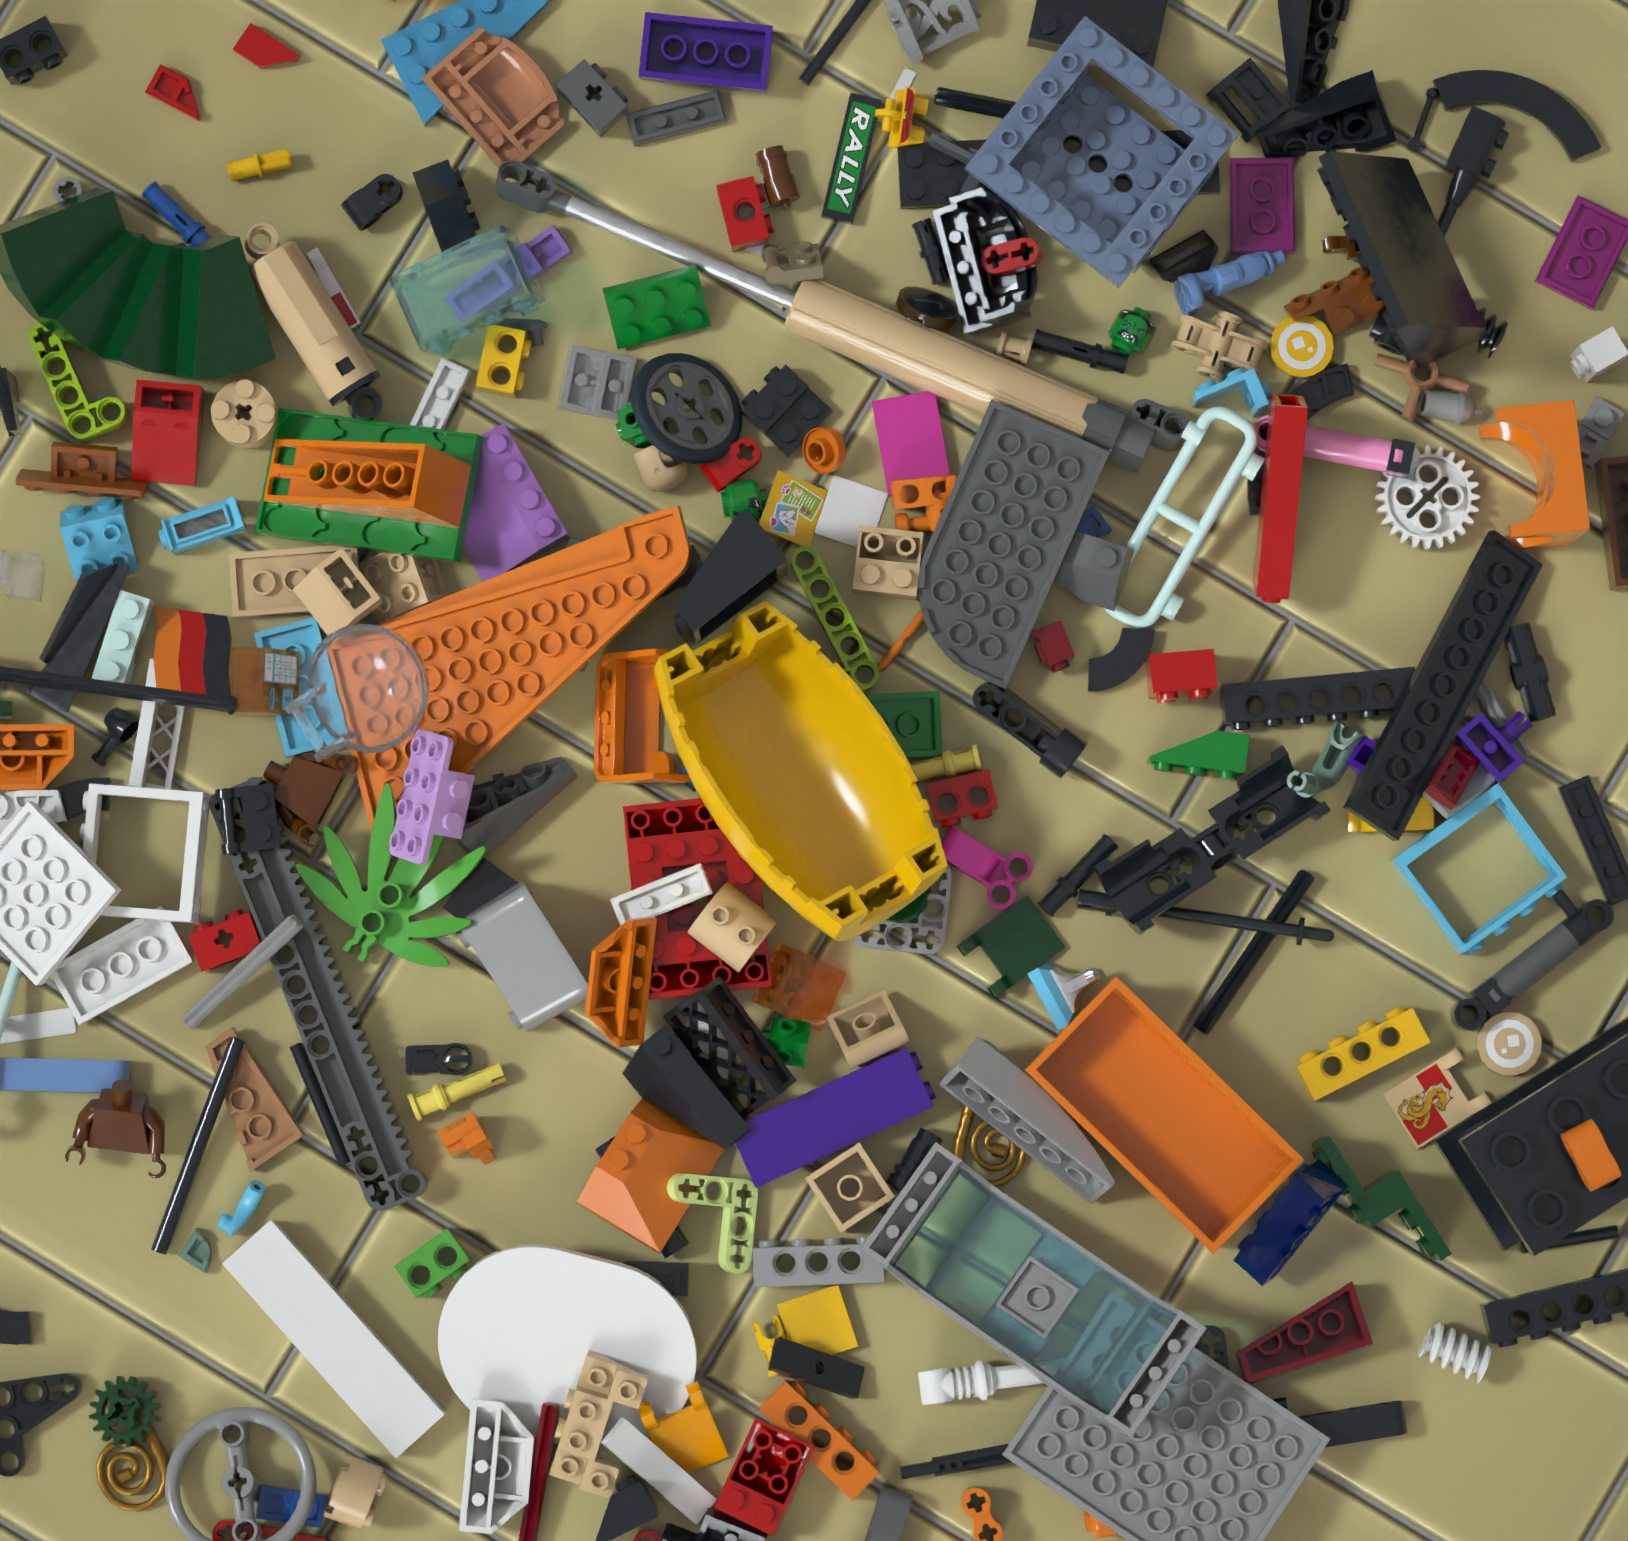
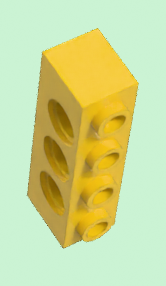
M1401 1005L1385 1013L1387 1020L1377 1025L1374 1020H1371L1356 1028L1357 1035L1347 1039L1344 1034L1328 1042L1327 1044L1330 1049L1320 1054L1314 1049L1298 1057L1301 1063L1294 1066L1311 1101H1316L1430 1043L1414 1009L1404 1010ZM1386 1028H1392L1397 1033V1042L1391 1047L1385 1045L1381 1039V1034ZM1358 1042L1364 1043L1369 1050L1368 1057L1364 1061L1355 1059L1352 1054V1049ZM1328 1057H1334L1340 1063V1070L1334 1076L1328 1075L1323 1068L1324 1061Z

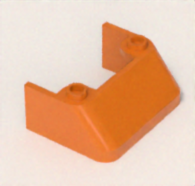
M655 648L606 653L598 660L596 667L594 773L600 782L642 784L692 782L689 775L674 774L675 763L672 756L668 752L659 751L660 696L653 670L659 657L672 650Z

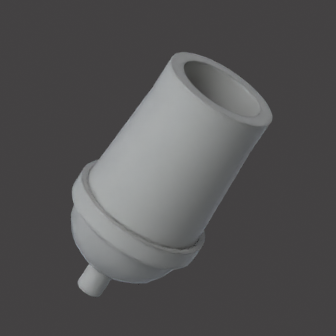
M1425 390L1420 404V414L1422 416L1448 420L1454 424L1468 421L1473 416V413H1482V408L1474 407L1472 398L1462 392L1450 393Z

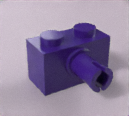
M1518 711L1515 716L1499 729L1495 728L1480 713L1455 736V739L1465 751L1480 761L1479 764L1495 779V784L1498 783L1500 785L1524 763V760L1511 745L1529 728L1533 727L1529 719H1526L1521 725L1516 727L1525 717L1521 711Z

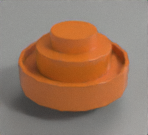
M821 426L810 430L805 435L802 450L805 462L810 469L818 474H828L839 470L846 457V446L839 432L832 427Z

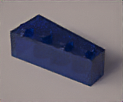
M1317 1160L1309 1166L1304 1163L1293 1175L1289 1184L1277 1195L1271 1209L1267 1210L1255 1224L1258 1227L1253 1234L1249 1233L1239 1243L1237 1248L1240 1252L1233 1261L1261 1286H1264L1278 1275L1349 1185L1321 1160Z

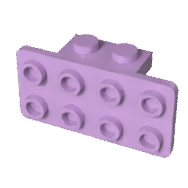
M417 729L410 745L411 755L408 768L403 777L404 787L402 796L396 809L395 828L389 841L390 854L392 856L416 864L426 865L434 835L461 839L475 775L448 770L454 745L453 738L423 729Z

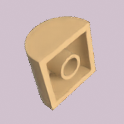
M727 881L704 908L687 933L739 973L779 921Z
M885 989L826 1017L850 1069L856 1066L865 1067L874 1058L884 1053H895L902 1048V1045L910 1042Z

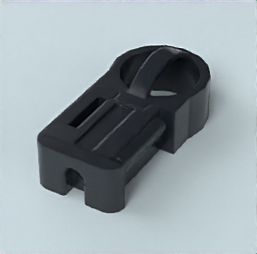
M460 1043L407 1046L405 1049L406 1073L412 1075V1070H414V1073H437L438 1069H440V1074L461 1075L470 1069L473 1061L472 1052L467 1046ZM457 1047L465 1050L468 1055L445 1056V1053ZM445 1062H468V1064L462 1070L455 1071L447 1068Z

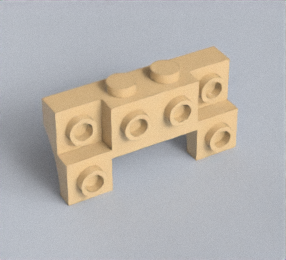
M588 1350L576 1390L569 1388L564 1407L570 1409L567 1419L560 1418L554 1435L560 1441L551 1466L550 1476L579 1484L580 1490L610 1499L621 1465L596 1456L613 1402L639 1409L649 1375L629 1369L606 1355Z

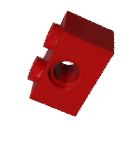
M754 176L716 185L732 252L770 243L769 234L774 233L770 214L763 215L761 203L766 202L762 183L756 184ZM748 206L755 211V215L750 220H742L737 216L738 210L741 207Z

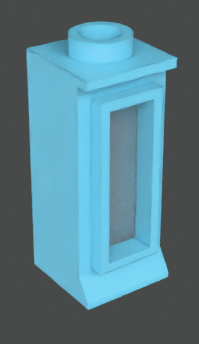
M232 496L166 520H160L163 529L158 530L164 549L170 548V551L175 555L246 531V524L243 522L238 508V500Z

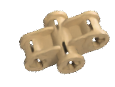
M1217 310L1215 313L1217 320L1215 325L1195 317L1180 316L1181 326L1176 340H1173L1170 346L1183 353L1203 358L1201 366L1196 368L1198 374L1222 381L1224 378L1222 371L1224 366L1235 370L1244 367L1246 371L1254 368L1256 375H1259L1258 365L1263 351H1266L1269 345L1256 338L1236 333L1238 325L1243 323L1241 317L1226 311ZM1225 325H1227L1225 335L1222 336ZM1191 329L1192 332L1189 341H1187L1186 338L1189 333V330ZM1250 350H1252V355H1251L1250 361L1248 362L1247 359H1248ZM1217 355L1215 364L1212 366L1214 356Z

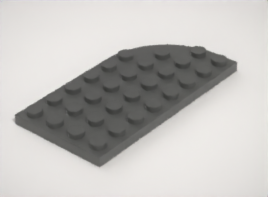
M994 400L990 401L921 562L918 589L924 622L943 653L965 671L1006 689L1110 451Z

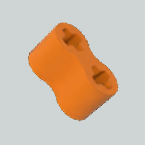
M1592 1119L1560 1135L1566 1150L1590 1192L1622 1176L1600 1130Z
M971 1486L965 1489L961 1495V1506L965 1513L973 1520V1537L975 1541H987L985 1536L979 1537L978 1534L983 1531L982 1526L988 1524L990 1528L996 1527L997 1530L992 1533L993 1539L989 1541H1001L1003 1535L1002 1527L990 1513L991 1501L988 1493L979 1486ZM976 1493L978 1497L984 1496L985 1498L980 1503L981 1508L979 1510H975L973 1506H967V1503L971 1501L970 1495Z

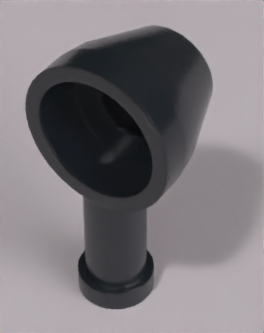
M118 707L113 708L104 718V724L110 736L91 758L104 767L107 759L118 745L126 742L138 730L140 719L131 712Z

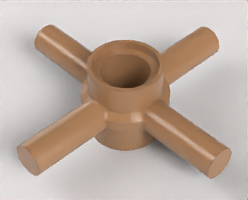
M1377 353L1374 362L1375 366L1403 374L1406 383L1411 387L1401 418L1408 421H1414L1423 391L1437 385L1456 392L1465 393L1466 395L1470 382L1439 373V368L1435 362L1423 366L1430 374V378L1427 381H1420L1414 376V368L1417 367L1414 360L1405 362Z

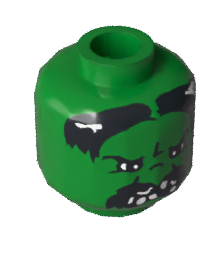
M1135 307L1133 311L1128 309L1121 310L1108 332L1109 338L1112 340L1111 346L1125 355L1128 354L1130 357H1133L1134 354L1144 353L1156 332L1155 325L1150 321L1151 314L1139 307Z
M752 479L727 484L725 492H721L724 517H730V520L733 521L736 515L747 508L756 521L760 520L763 514L762 508H765L767 502L766 488L759 489L758 483Z

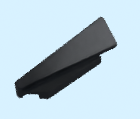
M114 559L113 564L98 570L92 568L82 572L39 657L42 662L46 663L41 672L84 677L129 571V566L121 559ZM31 685L29 689L30 693L65 712L70 710L77 691Z

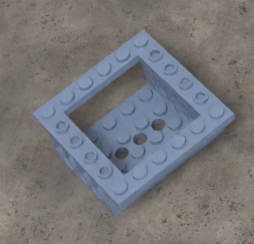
M1084 16L967 164L965 170L1119 289L1131 272L1135 274L1212 176L1218 161L1239 134ZM1093 61L1189 135L1193 141L1186 150L1088 76L1087 72L1090 62ZM1068 137H1076L1080 140L1082 148L1077 153H1069L1064 149V140ZM1095 156L1102 157L1107 163V168L1101 173L1093 172L1089 167V160ZM1117 177H1128L1132 182V188L1128 192H1119L1114 186V180Z

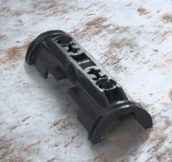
M1283 745L1270 752L1271 760L1237 781L1239 791L1208 810L1215 824L1192 839H1189L1183 829L1180 828L1152 847L1147 839L1111 863L1106 858L1094 866L1098 879L1109 899L1122 918L1137 934L1141 935L1146 930L1154 927L1152 919L1215 879L1217 876L1214 872L1237 858L1238 854L1242 859H1245L1307 819L1311 818L1317 821L1331 812L1325 801L1320 803L1315 798L1313 799V797H1301L1295 790L1288 787V775L1295 770L1290 761L1289 753ZM1262 810H1270L1276 818L1271 824L1264 825L1257 820V815ZM1251 819L1253 827L1245 832V839L1241 840L1239 837L1233 839L1234 829H1238L1240 832L1249 828L1248 820ZM1184 863L1186 866L1192 864V874L1180 873L1176 876L1177 884H1174L1172 876L1180 872V864ZM1155 879H1163L1168 883L1169 887L1166 892L1157 894L1150 889L1151 882Z

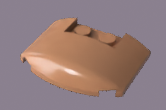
M479 27L424 75L422 80L498 168L507 160H515L522 163L564 126L563 118L560 119L558 99L545 74L521 48L510 40L485 32L487 29Z

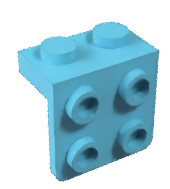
M1244 367L1228 373L1226 375L1227 378L1223 382L1216 384L1215 380H1211L1199 385L1191 400V404L1195 408L1240 389L1252 417H1255L1266 411L1271 393L1265 380L1259 381L1254 368L1246 371Z
M107 497L100 499L96 504L87 506L72 505L66 508L65 511L60 512V531L74 578L77 582L82 572L92 568L98 570L113 564L114 559L117 558L129 566L128 572L137 569L138 561L126 523V507L123 498L114 499Z

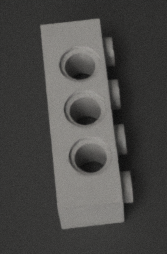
M856 1237L857 1244H844L843 1238H825L824 1245H811V1239L791 1240L792 1246H779L778 1240L759 1241V1247L752 1248L754 1287L884 1283V1268L860 1250L869 1237ZM848 1251H854L860 1256V1264L854 1270L845 1269L841 1264L843 1254ZM821 1252L826 1255L828 1264L824 1270L815 1271L809 1266L808 1261L813 1253ZM787 1253L794 1257L795 1267L790 1272H782L777 1268L776 1260L781 1254Z

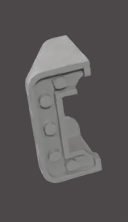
M523 880L464 917V919L471 920L473 924L456 934L465 948L472 946L513 1009L508 1014L518 1030L524 1027L528 1032L587 998L588 980L580 971Z

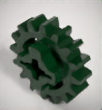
M117 1376L116 1385L112 1381H105L107 1390H96L95 1393L99 1397V1401L90 1402V1406L96 1408V1413L89 1415V1419L98 1421V1424L93 1428L94 1432L104 1431L101 1440L108 1442L114 1438L113 1446L117 1447L122 1445L123 1440L127 1447H134V1438L144 1443L146 1441L145 1432L155 1433V1429L151 1426L152 1421L157 1422L161 1420L159 1416L154 1415V1410L161 1408V1404L153 1403L152 1401L157 1396V1392H146L149 1383L144 1381L137 1386V1377L130 1376L126 1383L124 1376ZM121 1390H132L138 1396L129 1399ZM109 1401V1410L108 1413L105 1415L106 1405ZM122 1405L132 1406L127 1412L128 1418L119 1417L124 1411ZM145 1409V1417L143 1422H141L142 1411ZM123 1425L129 1433L122 1434L112 1428Z

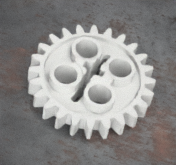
M1426 445L1423 454H1420L1415 446L1409 479L1388 476L1386 472H1381V475L1387 481L1377 482L1376 484L1377 488L1383 490V493L1374 497V500L1383 502V505L1376 510V513H1386L1387 517L1381 522V525L1391 523L1393 527L1389 535L1400 532L1399 543L1402 544L1407 538L1412 539L1411 547L1413 549L1416 548L1419 541H1422L1424 549L1429 550L1431 542L1434 541L1438 549L1443 547V538L1452 544L1455 542L1453 532L1460 536L1466 533L1461 524L1469 526L1473 524L1474 521L1468 514H1476L1479 509L1471 505V502L1479 500L1480 495L1471 493V490L1479 484L1478 482L1468 481V478L1473 474V470L1466 472L1461 470L1465 464L1464 459L1456 464L1453 462L1455 452H1451L1447 457H1443L1442 447H1439L1435 454H1431L1430 446ZM1424 467L1430 468L1435 474L1434 481L1431 483L1422 481L1419 477V470ZM1443 477H1446L1448 482L1431 498L1432 503L1427 502L1412 518H1407L1406 514L1422 499V493H1428ZM1407 490L1410 492L1412 503L1410 505L1400 504L1396 498L1397 491ZM1445 490L1455 492L1458 498L1457 504L1450 506L1444 503L1442 492ZM1427 512L1433 515L1435 518V526L1433 528H1425L1421 525L1419 521L1421 513Z

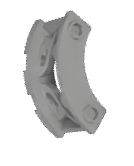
M882 0L888 11H890L886 15L895 32L901 50L912 64L923 60V55L972 31L975 33L980 30L977 19L981 17V14L974 0H932L929 8L921 0ZM909 6H915L924 16L921 19L919 12L916 11V16L910 18L906 14V9ZM956 7L960 11L963 21L944 30L936 19L938 14L944 20L952 21L953 18L948 14V9ZM932 26L937 34L918 43L917 41Z

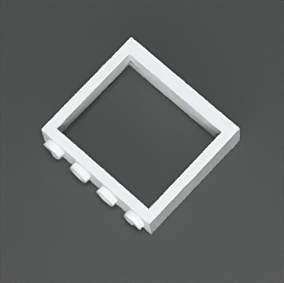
M89 783L88 791H85L83 795V809L86 810L85 823L81 824L79 837L80 842H83V852L95 864L103 795L189 802L179 911L108 906L100 916L198 924L210 794L194 791Z

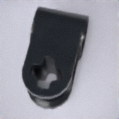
M381 174L365 187L350 195L341 204V207L360 231H364L377 222L384 213L399 203L403 196V188L394 176ZM382 185L393 186L391 188L392 196L381 195L383 193Z

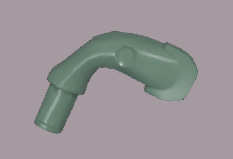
M1336 720L1331 729L1330 738L1313 769L1305 773L1299 771L1291 772L1287 778L1288 787L1304 798H1311L1332 788L1348 769L1349 765L1345 762L1363 737L1368 738V736L1354 732L1353 736L1347 739L1346 732L1348 727L1345 723Z

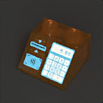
M231 647L230 691L231 696H235L238 701V708L233 715L298 717L300 652L270 648Z

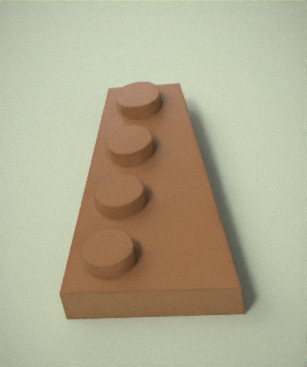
M235 1027L229 1029L205 1046L215 1075L230 1036L243 1040ZM244 1044L225 1095L227 1101L225 1103L229 1114L232 1115L237 1129L236 1134L240 1145L243 1146L248 1160L246 1162L251 1172L304 1137L305 1133L247 1045Z

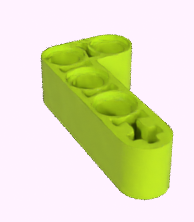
M35 324L29 331V341L70 434L78 441L87 443L123 428L129 421L130 416L123 402L116 397H106L91 404L64 341L42 324ZM46 332L51 336L48 338V341L54 352L49 353L46 346L40 342L43 340V333ZM56 361H64L66 364L64 372L57 376L52 375L50 371L52 364ZM72 389L77 390V401L70 405L64 404V394ZM111 406H119L121 410L120 416L114 421L106 420L105 413L107 409ZM89 419L91 421L89 431L84 434L77 433L76 424L78 421Z

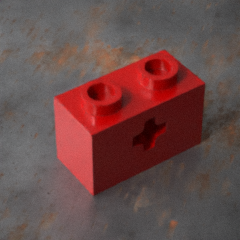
M239 909L224 915L226 921L214 925L211 920L194 927L195 933L189 934L188 937L202 972L206 973L245 958L263 941L252 913H244L243 909ZM223 931L234 936L229 941L230 946L228 948L226 945L218 943V940L223 938Z

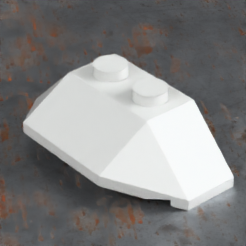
M471 1399L459 1531L492 1534L528 1504L534 1436L505 1402Z

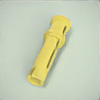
M977 744L972 745L971 749L957 752L946 750L942 753L943 756L909 763L918 781L947 775V778H954L957 774L975 770L977 772L982 771Z
M498 1062L445 1085L435 1083L431 1089L416 1095L410 1093L407 1097L417 1121H420L424 1115L439 1109L443 1111L448 1110L450 1104L457 1100L507 1081Z

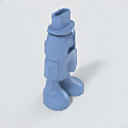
M1279 250L1271 254L1267 251L1245 254L1235 261L1212 266L1210 270L1179 276L1178 280L1174 281V292L1181 312L1187 316L1194 315L1197 309L1203 306V292L1211 290L1212 294L1217 297L1233 289L1249 286L1259 281L1263 275H1272L1274 268L1285 262L1283 252Z

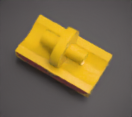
M905 87V90H896L894 99H886L885 109L875 110L874 117L883 120L882 131L890 132L888 147L897 149V147L923 143L924 128L911 125L912 114L917 116L926 115L929 99L915 94L916 88Z

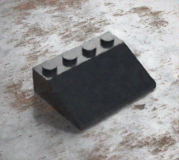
M1037 0L1027 46L1057 52L1083 17L1086 16L1153 68L1168 0Z

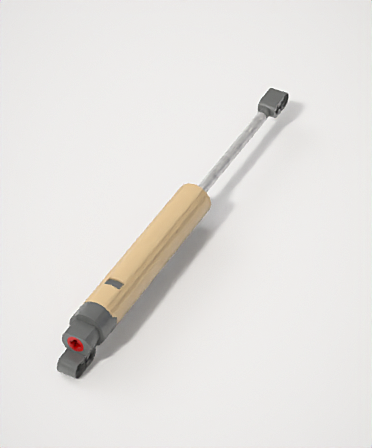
M507 160L499 166L496 192L504 200L536 213H545L553 208L686 266L696 265L697 270L789 309L784 324L786 331L977 413L985 415L990 401L994 400L1110 451L1107 460L1134 472L1138 471L1149 444L1165 451H1175L1180 448L1184 441L1181 435L1189 423L1185 415L1152 400L1140 399L1128 411L941 330L924 327L920 321L909 320L899 312L821 279L802 281L797 292L780 284H770L766 278L556 189V182L553 177L545 172L515 160ZM512 178L515 179L517 182L511 183L506 181L505 179ZM1166 429H1173L1178 434H1171Z

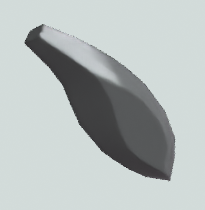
M500 318L486 321L487 326L488 324L529 331L530 340L532 341L531 347L544 345L542 329H545L548 324L542 320Z

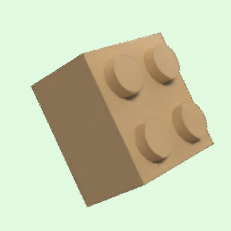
M860 1143L855 1144L805 1177L840 1233L895 1197Z

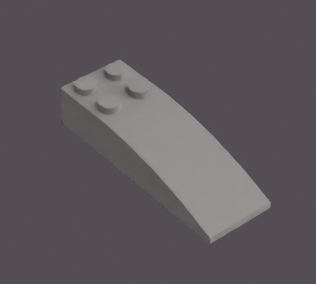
M978 1036L959 1055L938 1083V1085L1090 1204L1095 1202L1115 1183L1102 1159L1074 1121L1046 1091L1024 1073L1023 1068L1017 1062L1008 1060L1001 1055L997 1047L990 1041L982 1040Z

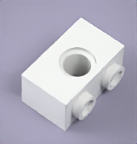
M1612 326L1579 345L1570 355L1572 359L1570 366L1578 378L1583 377L1587 383L1619 364L1628 355V350Z

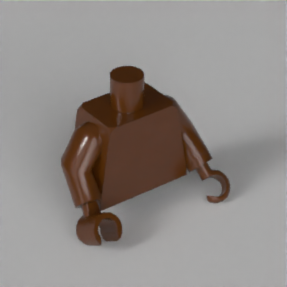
M330 751L305 752L300 758L293 757L287 768L272 760L268 764L263 778L278 785L275 790L277 812L286 828L297 835L299 840L308 847L312 848L314 846L309 842L312 834L322 835L318 828L346 776L340 771L348 768L352 762L353 764L349 772L353 774L357 771L359 761L354 755L346 757L345 755Z
M117 1080L112 1084V1089H102L99 1099L90 1100L79 1112L72 1138H75V1141L65 1154L66 1162L69 1160L71 1151H78L81 1154L79 1165H81L86 1157V1150L83 1145L87 1141V1147L152 1154V1162H158L161 1165V1171L156 1175L149 1171L148 1175L152 1178H160L165 1174L166 1164L160 1159V1154H164L165 1122L157 1110L149 1104L148 1095L132 1091V1084L129 1081Z

